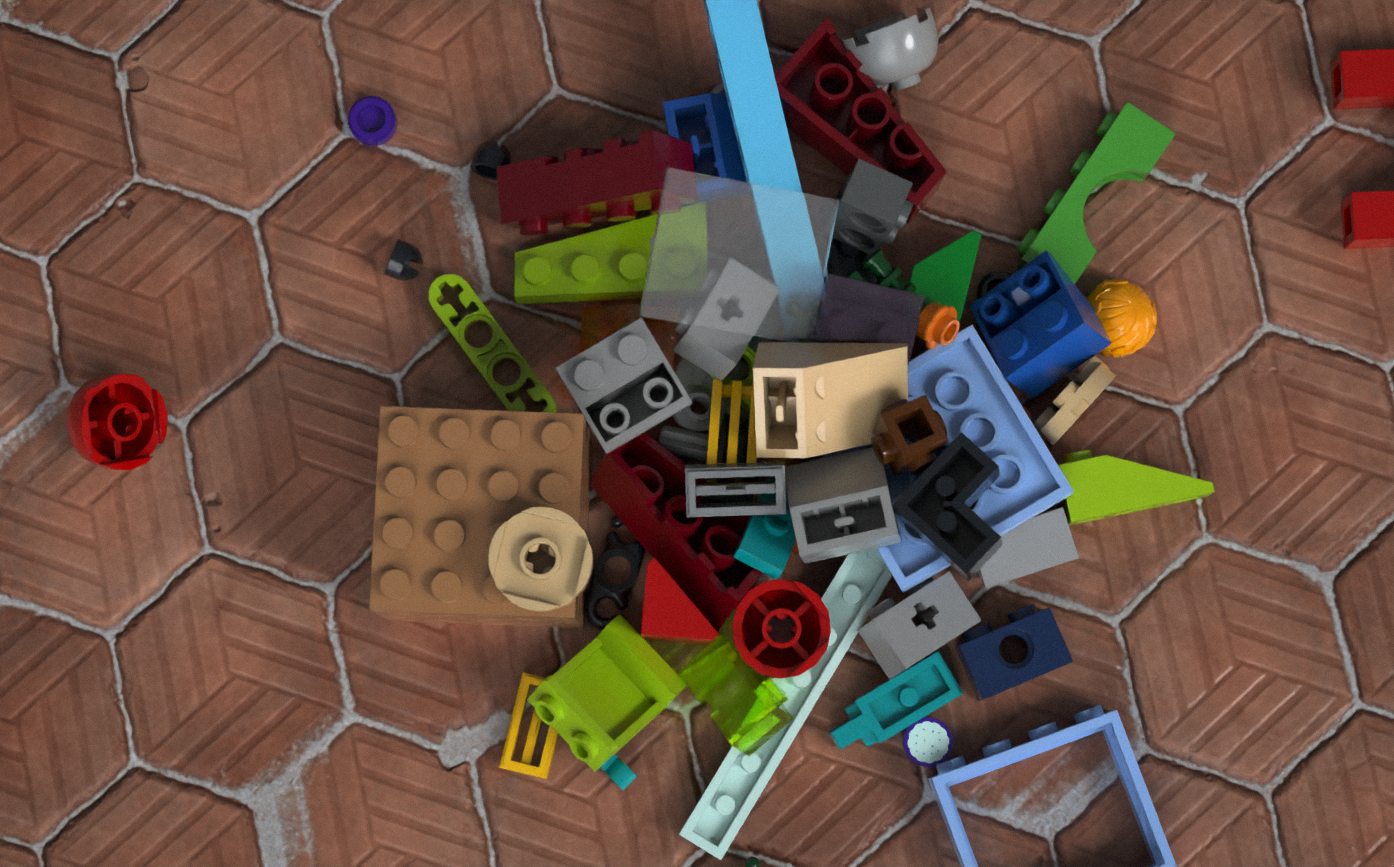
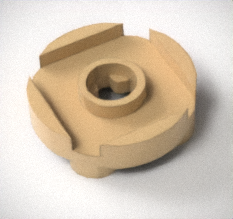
M1095 355L1076 376L1083 382L1081 386L1072 380L1052 402L1059 410L1055 412L1049 406L1033 423L1040 437L1043 440H1047L1052 446L1117 376L1099 357Z
M531 507L512 516L497 529L489 547L488 565L496 587L511 603L529 611L547 612L570 605L585 589L593 569V551L585 531L570 515L555 508ZM540 545H546L549 547V555L556 558L554 567H545L543 574L533 573L534 565L526 561V556L528 552L536 553Z

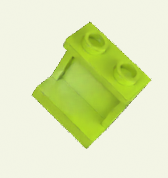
M619 614L606 625L591 643L555 674L547 676L527 701L535 708L538 717L547 725L552 726L569 744L572 753L579 760L586 762L596 772L659 715L680 694L687 684Z

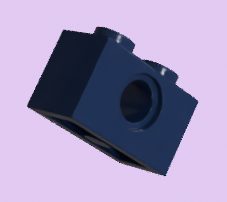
M1033 603L1008 614L1007 616L1011 624L993 631L988 622L963 633L966 643L955 647L978 701L987 699L1073 662L1050 607L1038 612ZM1005 637H1015L1024 646V656L1017 664L1006 662L1000 655L999 645Z

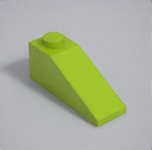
M1091 450L1064 455V464L1058 465L1074 491L1071 496L1060 501V506L1064 509L1069 526L1204 498L1215 492L1213 482L1109 455L1093 457Z

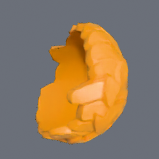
M1105 279L1086 298L1093 307L1111 341L1109 346L1099 352L1102 356L1119 358L1120 356L1130 355L1143 348L1154 335L1157 324L1155 304L1150 300L1147 293L1136 284L1125 279Z

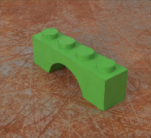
M1129 102L1126 103L1119 114L1110 110L1095 133L1102 138L1095 151L1091 153L1087 149L1083 150L1069 171L1076 179L1068 191L1065 192L1058 187L1043 210L1050 217L1041 231L1032 226L1016 251L1024 255L1017 268L1021 269L1047 250L1075 284L1097 252L1086 234L1083 222V211L1087 197L1098 187L1112 181L1129 180L1143 183L1176 133Z

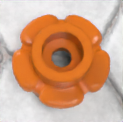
M937 302L930 303L923 309L915 325V334L926 341L925 346L927 348L935 349L938 344L946 346L955 339L960 327V323L957 320V310L953 306H942Z

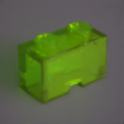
M723 635L719 636L678 672L697 700L702 704L706 701L714 711L710 717L729 743L747 756H751L794 719L783 705L789 698L782 688L770 676L764 680L757 671L747 665L735 648L734 643Z

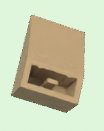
M759 342L753 365L757 458H810L872 444L871 438L874 437L873 431L881 415L880 412L897 401L904 399L908 401V343Z

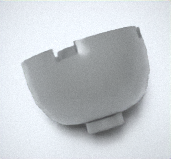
M930 6L916 8L919 17L915 14L906 18L903 12L856 30L854 33L857 41L848 36L841 38L847 51L851 50L854 56L863 64L859 70L868 75L875 85L892 83L894 91H898L921 82L919 72L932 64L938 49L939 37Z

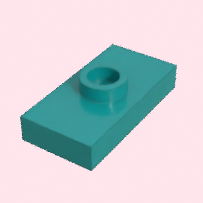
M768 477L765 482H775V480ZM787 488L786 514L750 515L733 558L776 580L782 574L796 540L789 509ZM776 493L759 494L756 502L776 501Z

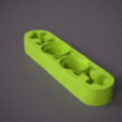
M444 274L437 277L428 291L429 302L433 310L508 411L528 412L519 396L513 403H510L507 397L521 392L528 382L532 381L535 387L526 391L534 403L538 405L546 402L548 406L543 412L557 413L556 404L550 393L468 282L455 274ZM446 286H449L453 291L458 288L463 290L458 297L467 312L470 311L473 305L479 309L466 315L456 327L453 326L451 321L457 320L460 317L452 305L449 303L443 306L439 305V302L444 298L441 290ZM476 322L486 323L492 328V339L482 348L470 346L465 337L468 327ZM504 360L514 361L521 368L519 380L510 386L498 384L493 375L496 365Z

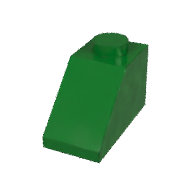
M971 231L915 264L910 279L900 277V284L904 287L912 282L916 286L914 293L924 305L937 302L942 306L955 307L957 310V320L960 323L982 233ZM902 309L899 320L909 322V316Z

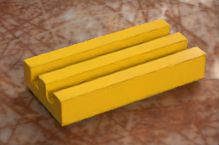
M713 379L706 464H721L717 463L721 397L731 398L726 464L737 462L741 399H751L746 463H756L753 382L752 386H742V381L732 380V385L722 384L723 380Z
M523 672L499 768L547 779L559 733L549 725L539 767L532 766L531 762L542 722L536 714L535 708L521 763L512 761L531 684L538 686L545 679V677Z

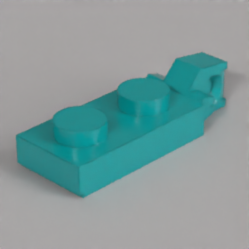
M935 651L892 679H888L853 700L854 703L844 709L849 719L828 733L836 747L840 750L860 738L865 746L869 747L876 742L882 743L962 695L963 692L939 651Z

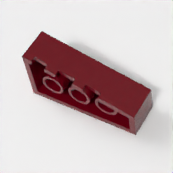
M826 17L775 75L786 126L847 175L850 174L858 159H861L912 182L913 184L906 198L914 203L906 221L909 224L938 190L947 171L909 122L905 123L891 105L893 101L882 87L878 89L872 79L859 70L863 64L854 56L851 50L847 51L843 42L836 34L837 29Z
M655 130L638 133L639 140L625 141L624 138H616L603 141L604 151L598 148L582 147L566 150L564 161L559 162V158L556 156H541L496 167L501 224L520 229V235H540L549 232L548 225L563 223V228H584L592 225L591 218L607 216V221L616 222L635 219V211L651 209L652 214L681 211L680 204L697 201L692 144Z
M644 432L612 452L605 454L589 484L653 558H656L718 632L735 612L736 607L746 593L753 589L765 575L761 571L733 558L750 515L687 517L686 464ZM698 478L695 479L696 484H706V479ZM696 496V503L701 502L702 496Z

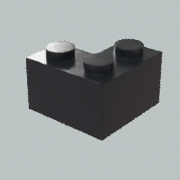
M961 432L892 506L896 515L967 581L1003 545L1001 536L970 509L977 499L1000 476L999 466Z

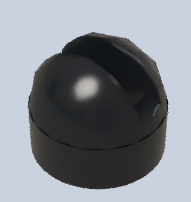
M485 141L475 151L470 168L481 177L497 181L496 167L511 164V154L505 145H501L498 148L497 141Z
M398 239L384 275L402 281L412 280L420 273L409 267V263L413 262L423 265L424 261L419 249L410 243Z

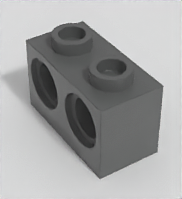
M858 159L839 190L821 233L870 255L879 249L883 242L891 245L898 230L904 227L914 203L906 199L913 183Z

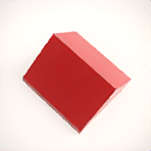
M654 557L647 563L641 626L642 638L644 640L713 645L719 640V633Z

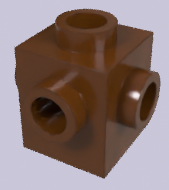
M926 395L910 402L906 399L897 401L880 412L881 415L873 431L874 437L871 438L874 452L883 465L888 463L894 476L910 470L912 475L924 472L939 457L948 440L947 429L941 415L936 410H933ZM905 439L910 440L912 444L907 445Z

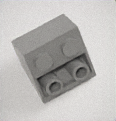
M642 317L556 367L563 385L580 413L585 415L589 428L606 454L693 404Z
M873 447L785 467L790 514L799 555L805 564L902 542L896 514L892 506L893 501L885 465L879 461Z

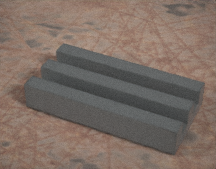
M785 462L685 465L687 517L786 514ZM775 476V482L696 484L695 479ZM776 493V501L696 503V496Z

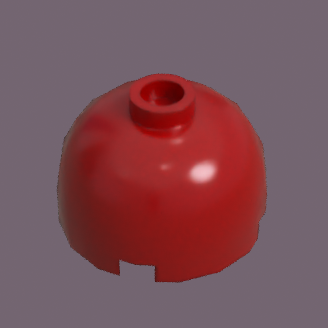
M108 373L88 380L75 392L67 409L66 427L71 444L82 458L105 469L132 470L145 465L153 457L149 455L154 451L157 443L162 444L167 434L168 414L163 397L158 390L151 389L148 383L143 381L145 380L144 378L132 374Z
M786 579L764 581L748 591L736 607L732 623L734 646L743 661L759 674L778 679L799 676L814 667L827 650L831 633L829 611L820 596L803 583Z

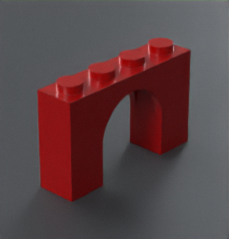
M1394 49L1340 51L1330 63L1334 110L1380 107L1394 109ZM1394 190L1351 192L1341 202L1344 249L1394 247Z

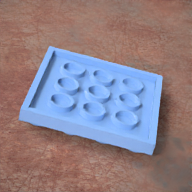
M973 325L957 333L955 339L946 346L938 344L935 349H929L908 362V402L926 395L933 410H936L941 415L945 423L948 440L941 453L962 432L999 466L1000 476L970 507L1000 536L1004 535L1074 493ZM905 439L907 445L912 444L910 440ZM869 444L860 447L850 448L846 450L823 454L822 457H831L835 455L870 448L873 446L872 444ZM885 464L893 504L922 473L912 475L910 470L894 476L889 464ZM896 515L902 542L879 547L877 550L904 593L949 567L950 564Z

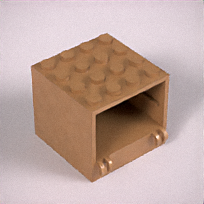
M380 406L369 610L390 621L584 628L585 589L570 605L552 611L535 612L520 608L511 603L496 587L488 565V553L491 540L497 529L512 516L531 507H550L567 513L579 524L588 537L592 435L585 415L579 413ZM540 545L536 553L528 552L526 561L534 565L533 573L543 574L545 567H554L556 558L549 555L548 546Z

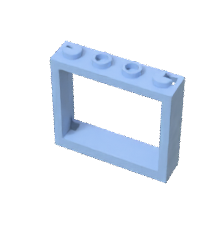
M1098 705L1073 714L1076 724L1058 730L1054 721L1027 731L1030 741L1012 747L1008 738L983 747L981 749L984 758L966 764L963 755L937 764L936 768L939 774L929 777L928 780L960 866L978 867L949 789L950 786L1102 731L1153 863L1146 867H1177L1118 711L1113 710L1104 713L1102 706Z

